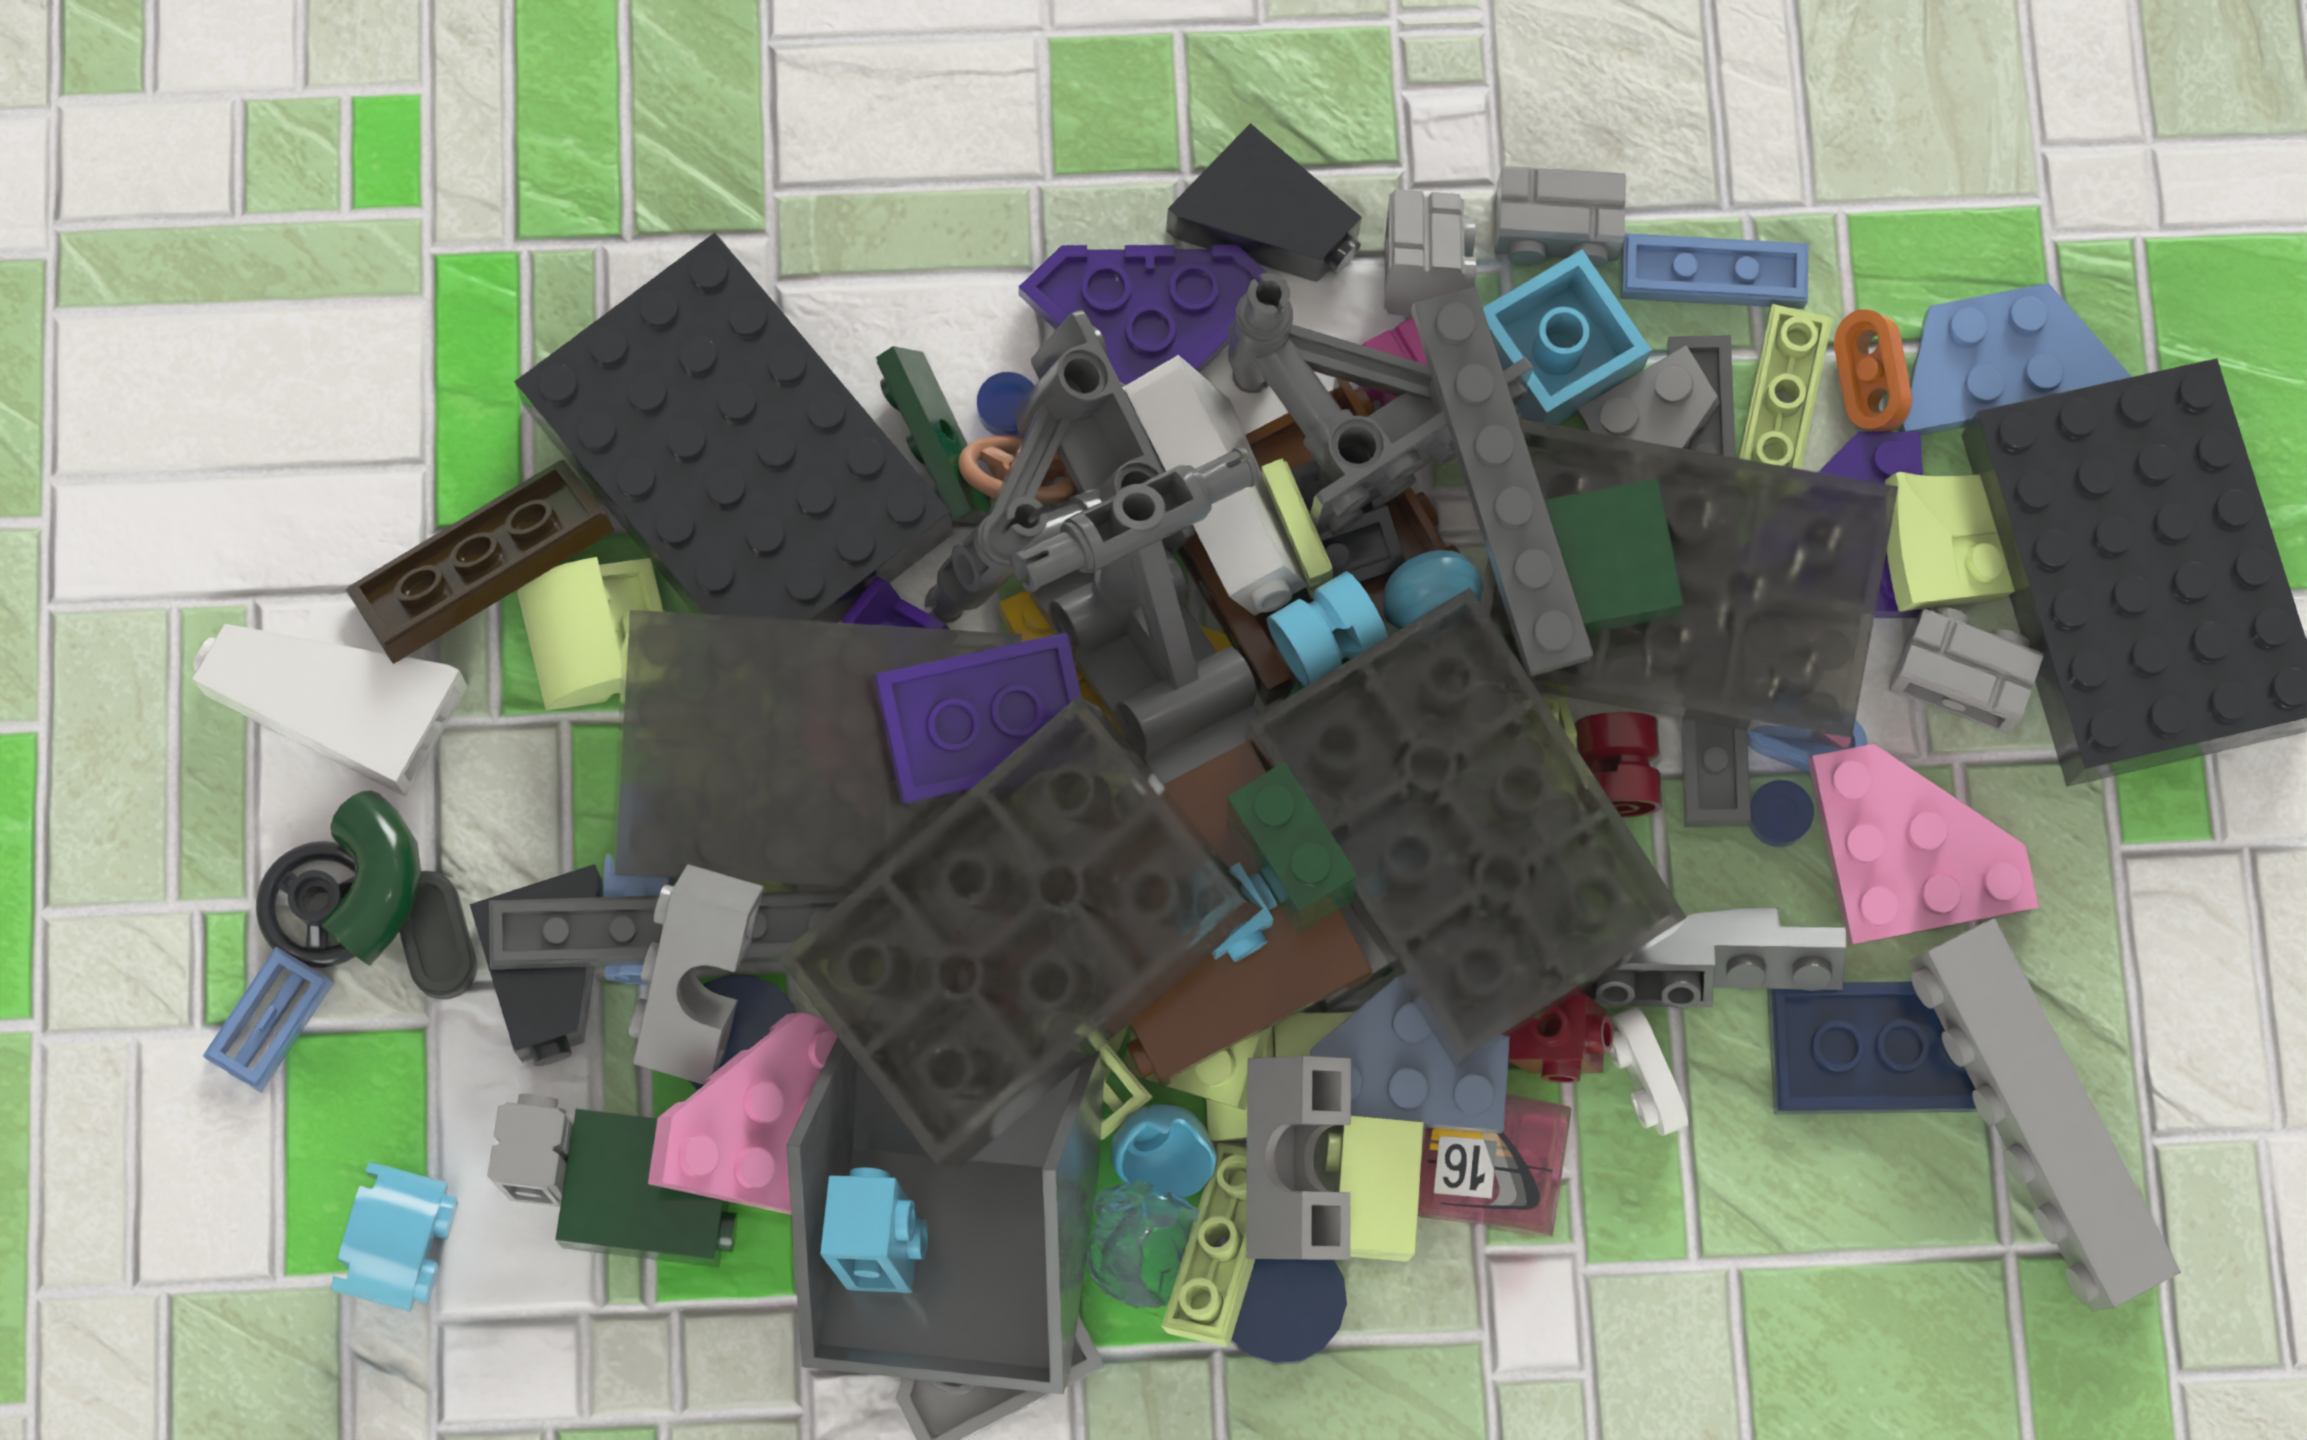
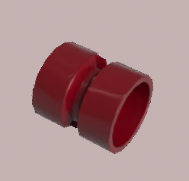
M1608 712L1578 719L1574 724L1577 732L1576 754L1578 761L1586 765V769L1582 771V776L1587 790V813L1581 814L1596 818H1631L1658 812L1662 808L1661 773L1658 769L1650 766V762L1660 754L1658 720L1656 717L1638 712Z

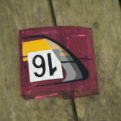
M1506 1094L1504 1131L1501 1134L1426 1128L1420 1170L1418 1216L1421 1218L1481 1224L1490 1230L1553 1237L1572 1109L1566 1105Z

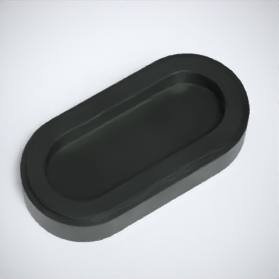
M421 871V880L412 913L399 933L411 977L418 988L426 995L435 999H452L463 994L472 985L477 973L476 956L457 890L450 880L442 874L434 871Z

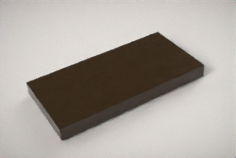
M563 459L348 586L345 590L391 662L395 664L611 534L615 529L606 513Z

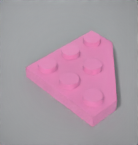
M1876 744L1813 755L1807 758L1848 946L2039 908L2026 845Z
M803 1012L786 1014L769 1028L771 1032L749 1050L740 1051L705 1079L707 1084L684 1102L675 1103L658 1117L648 1184L791 1215L786 1145L841 1028L855 1029V1025Z

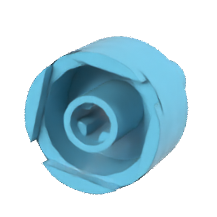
M370 1161L365 1172L369 1177L376 1179L374 1188L359 1187L337 1259L344 1262L343 1266L349 1267L347 1280L333 1276L331 1290L411 1312L415 1301L429 1303L439 1265H437L436 1261L428 1259L435 1237L446 1240L449 1237L458 1206L457 1197L447 1194L448 1182Z

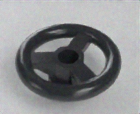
M310 842L287 851L267 870L257 893L256 916L260 931L266 942L272 949L276 946L311 968L332 967L356 957L341 944L327 948L328 931L321 924L345 897L353 884L354 877L338 884L331 875L319 870L306 871L299 876L292 873L304 864L320 860L340 863L356 873L354 860L336 842ZM279 889L287 894L288 904L292 912L308 926L305 947L290 939L279 925L275 909ZM318 893L329 894V901L325 908L319 911L309 910V902L314 895Z

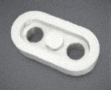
M1633 1007L1611 1016L1613 1044L1609 1054L1618 1069L1624 1067L1628 1069L1636 1091L1630 1093L1632 1106L1643 1128L1647 1129L1654 1126L1660 1136H1665L1687 1127L1688 1117L1682 1097L1643 1012L1638 1007Z

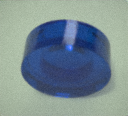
M1001 372L989 377L982 384L977 395V414L984 428L994 435L1020 436L1021 434L1015 422L1016 409L1023 398L1034 387V384L1025 376L1015 372Z
M1775 780L1761 786L1750 800L1751 821L1749 828L1756 838L1767 845L1774 847L1792 845L1805 835L1812 824L1814 817L1812 800L1802 787L1791 781Z

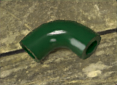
M372 790L362 791L351 796L340 805L333 816L330 825L331 836L352 857L355 862L356 873L353 884L345 897L321 923L341 945L369 966L393 942L412 913L421 880L418 842L399 812L380 793Z

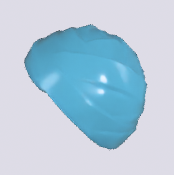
M1434 550L1413 557L1394 571L1385 586L1383 594V613L1385 619L1391 625L1429 648L1452 643L1470 631L1479 614L1484 592L1480 572L1465 555L1454 551Z

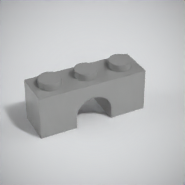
M689 864L685 867L675 886L667 884L663 886L654 913V923L663 925L660 943H651L641 974V980L651 982L647 1000L639 999L629 1028V1036L638 1039L633 1064L703 1085L707 1084L705 1079L718 1070L726 1054L738 1000L718 995L705 988L696 977L694 967L708 965L732 972L737 970L751 944L764 886Z
M1314 1056L1248 1058L1246 1259L1350 1260V1192H1331L1324 1188L1316 1176L1313 1158L1318 1138L1327 1128L1336 1125H1351V1058Z

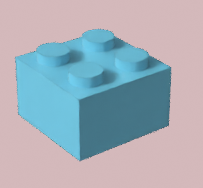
M1583 249L1483 307L1502 370H1506L1524 357H1527L1534 366L1526 386L1528 393L1517 407L1537 437L1579 413L1578 408L1643 371L1652 351Z

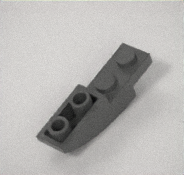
M1779 907L1738 908L1676 917L1629 931L1584 952L1582 988L1586 990L1587 996L1603 1006H1658L1674 1008L1712 1007L1714 988H1737L1742 990L1754 988L1803 989L1807 991L1842 990L1846 957L1845 928L1779 927Z

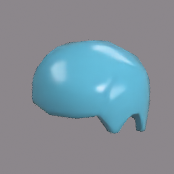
M1154 1104L1141 1107L1126 1117L1112 1138L1110 1162L1132 1194H1137L1140 1188L1154 1191L1163 1202L1175 1203L1199 1192L1214 1175L1217 1154L1204 1124L1191 1111L1180 1106Z

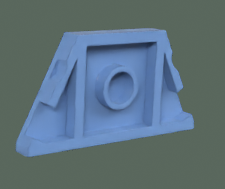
M2049 283L1931 305L1924 315L1919 337L1918 355L1913 363L1909 381L1912 393L1911 410L1906 420L1899 426L1898 432H1921L1922 436L1968 426L1976 412L2132 376Z

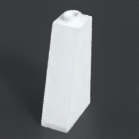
M1177 355L1124 386L1166 471L1178 465H1190L1193 468H1197L1231 452L1233 448L1238 446L1244 447L1249 452L1247 457L1241 459V463L1251 457L1254 459L1259 473L1258 484L1253 487H1247L1212 504V510L1208 513L1207 517L1193 524L1228 595L1254 616L1261 612L1274 611L1287 604L1292 595L1307 587L1308 583L1263 482L1262 473L1230 399L1183 358Z
M229 624L223 625L216 639L210 637L200 647L193 664V670L196 673L192 678L205 696L405 797L468 688L460 670L448 664L405 657L393 664L387 654L383 652Z

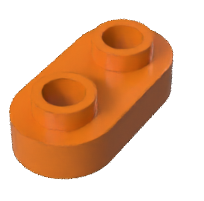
M1869 309L1854 311L1842 320L1834 337V350L1845 410L1849 419L1858 427L1872 432H1891L1903 424L1912 406V393L1901 334L1897 324L1886 315ZM1877 335L1879 340L1878 346L1875 351L1869 353V343ZM1888 393V404L1886 408L1882 412H1880V400L1885 394Z

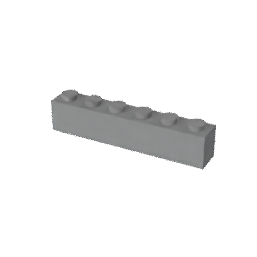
M1993 918L1910 959L1909 962L1915 972L1911 976L1915 992L1926 1007L1934 1008L1945 1029L1942 1033L1944 1047L1953 1062L1959 1067L1964 1066L1976 1089L1972 1093L1974 1104L1983 1120L1990 1126L1995 1125L2007 1148L2003 1151L2006 1166L2019 1184H2026L2038 1207L2034 1210L2036 1223L2044 1237L2050 1243L2057 1244L2068 1265V1268L2065 1269V1276L2074 1295L2082 1303H2088L2091 1311L2111 1309L2181 1273L1996 919Z

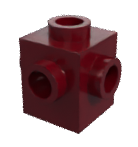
M1555 985L1547 987L1546 995H1512L1509 1061L1527 1073H1541V1079L1555 1083H1577L1581 1080V1073H1603L1604 1054H1609L1612 1049L1613 1025L1610 1016L1606 1014V1009L1587 996L1585 989L1575 986Z

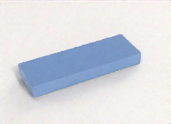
M1625 233L1624 243L1621 248L1620 299L1771 307L1772 304L1788 308L1804 309L1808 302L1809 243Z

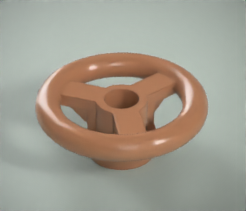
M995 435L980 438L968 444L959 456L958 466L961 475L973 488L991 497L990 505H992L1014 459V456L1010 454L1017 453L1023 436ZM1056 451L1034 498L1042 505L1063 502L1078 492L1058 451ZM978 460L987 464L994 477L980 469L977 464ZM1064 476L1061 482L1046 486L1055 478Z

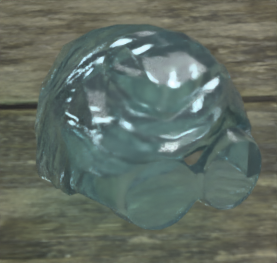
M1145 1180L1132 1181L1129 1184L1124 1182L1117 1186L1103 1188L1096 1196L1093 1206L1097 1219L1092 1229L1086 1257V1266L1101 1291L1136 1309L1146 1306L1159 1308L1168 1304L1189 1239L1192 1222H1198L1200 1210L1173 1192H1167L1164 1197L1155 1195L1154 1186L1151 1182H1146Z

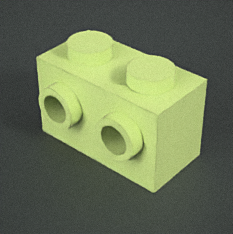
M1351 1116V1125H1339V1133H1327L1324 1171L1336 1172L1334 1192H1350V1257L1408 1262L1415 1255L1424 1122Z

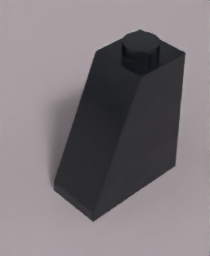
M1250 123L1168 208L1166 232L1177 240L1206 249H1212V245H1238L1259 265L1318 282L1330 268L1339 272L1356 255L1361 246V243L1357 240L1362 217Z
M595 864L469 904L512 1047L522 1063L532 1059L535 1066L556 1063L572 1055V1046L585 1042L595 966L491 970L489 900L603 897V880Z

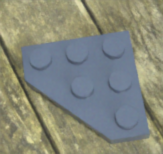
M1450 931L1311 1049L1310 1056L1351 1058V1116L1424 1122L1423 1127L1499 1134L1504 1131L1516 936Z

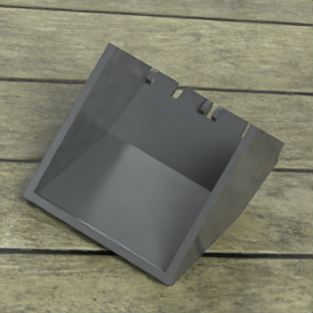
M859 1020L856 1032L853 1028H841L786 1145L802 1367L1064 1394L1070 1374L1099 1174L1105 1065L1100 1064V1051L1093 1050L1091 1040L1045 1036L1044 1060L1034 1059L1033 1035L980 1031L977 1042V1054L969 1053L970 1031L968 1029L916 1025L915 1048H907L905 1024ZM854 1168L884 1170L890 1174V1178H896L908 1198L914 1201L915 1209L919 1213L920 1219L927 1221L928 1246L925 1258L923 1260L916 1259L912 1293L847 1290L820 1255L829 1175L850 1176V1170Z

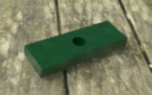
M896 346L890 347L876 357L878 367L884 377L880 381V387L889 404L901 412L910 431L906 434V442L910 451L920 463L926 465L936 485L932 490L951 511V520L980 524L991 507V497L973 488L960 473L958 466L959 456L968 444L924 353Z

